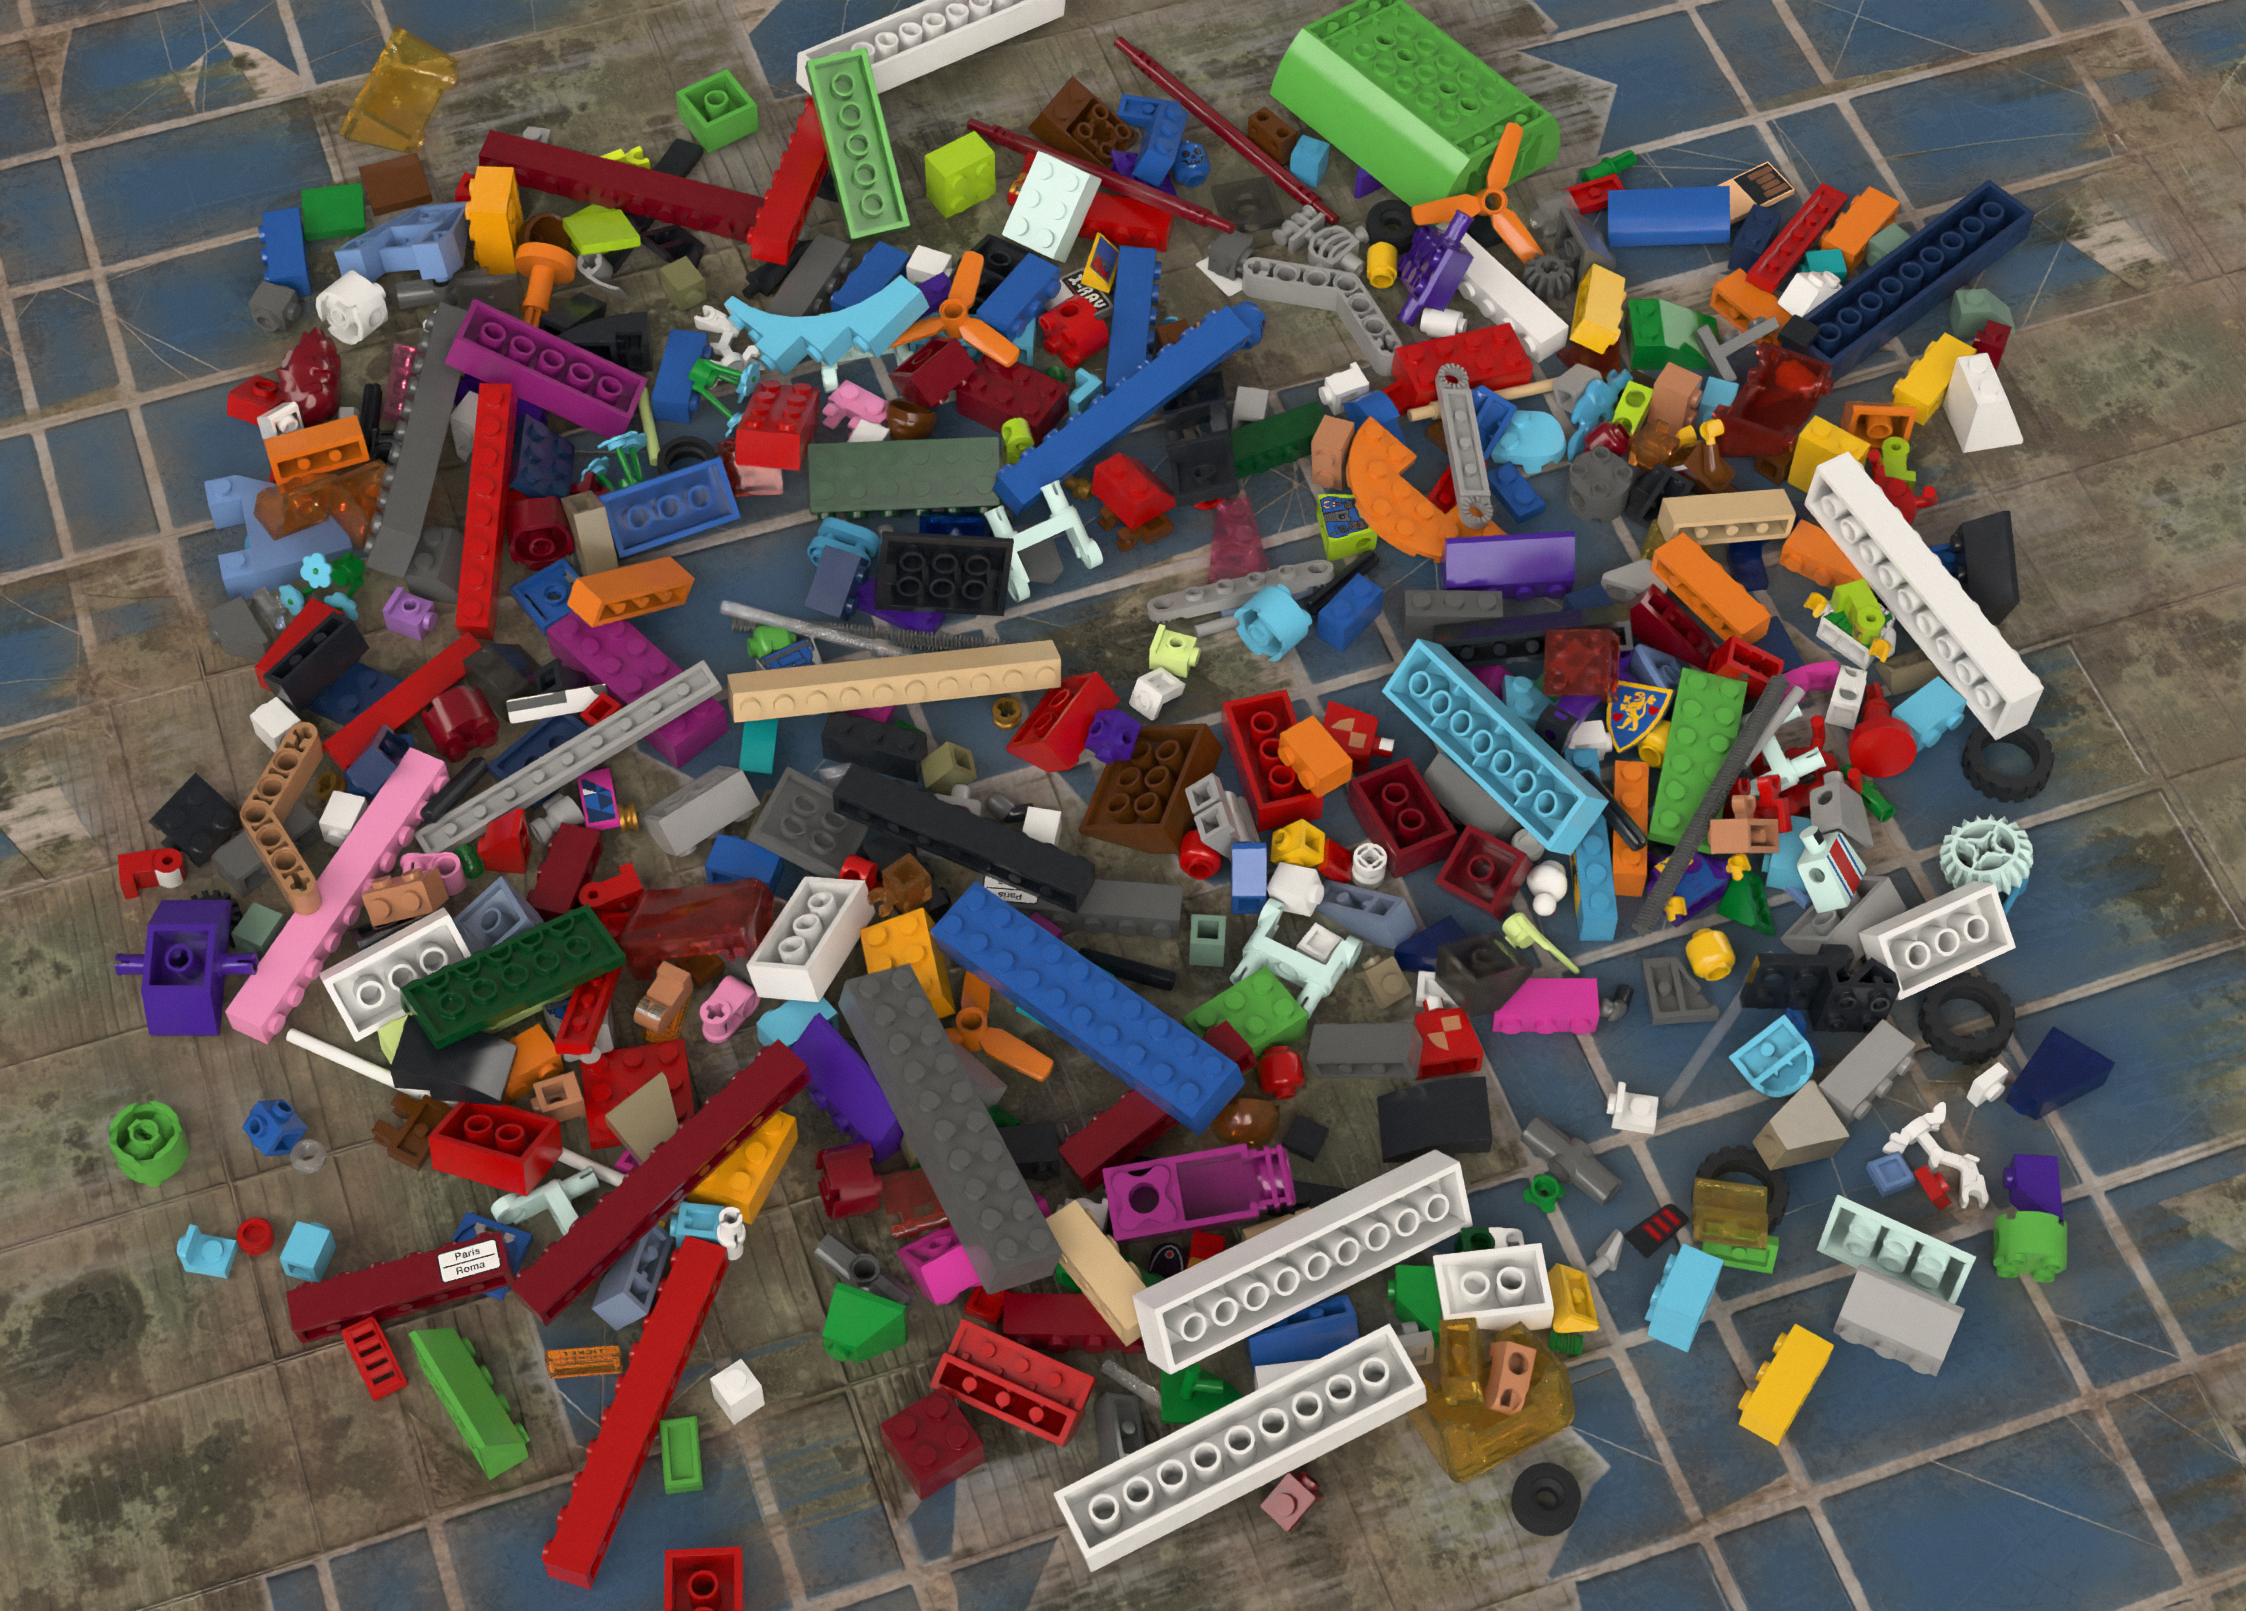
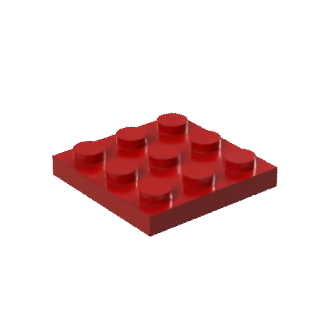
M684 1039L613 1049L611 1052L601 1054L600 1059L592 1064H586L580 1060L591 1150L623 1145L606 1125L605 1115L661 1072L667 1078L678 1125L685 1119L695 1116Z

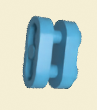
M828 517L823 520L818 529V536L813 538L807 548V554L811 562L818 566L825 545L868 560L869 564L867 567H869L871 564L870 558L874 557L879 549L880 538L867 528Z

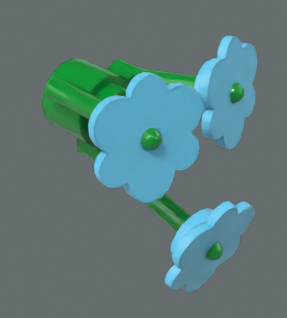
M699 357L693 365L688 379L694 382L693 390L701 393L729 419L727 423L729 430L725 434V437L729 438L736 433L744 413L737 412L734 415L706 387L713 388L718 379L735 385V392L738 393L737 403L741 404L744 396H749L755 390V386L760 378V363H751L749 367H746L741 372Z
M629 431L619 436H612L610 440L602 442L597 446L598 449L608 447L609 451H616L626 475L618 483L620 488L644 481L637 452L647 445V435L645 433L638 434L637 431ZM624 453L631 456L635 476L632 474ZM608 457L594 459L588 468L582 471L580 482H583L585 472L594 471L597 482L600 481L611 491L616 490L605 477L609 468Z
M316 552L312 556L307 555L303 558L304 566L300 570L302 578L309 581L310 586L302 591L293 588L289 584L279 587L281 602L286 608H289L292 615L296 616L304 608V597L320 587L330 586L332 580L340 586L351 585L345 595L335 592L333 596L327 595L324 598V602L326 605L343 612L345 617L356 621L359 614L355 610L357 605L351 598L357 588L364 584V579L361 576L365 573V567L361 559L349 552L326 563L325 556L322 553Z

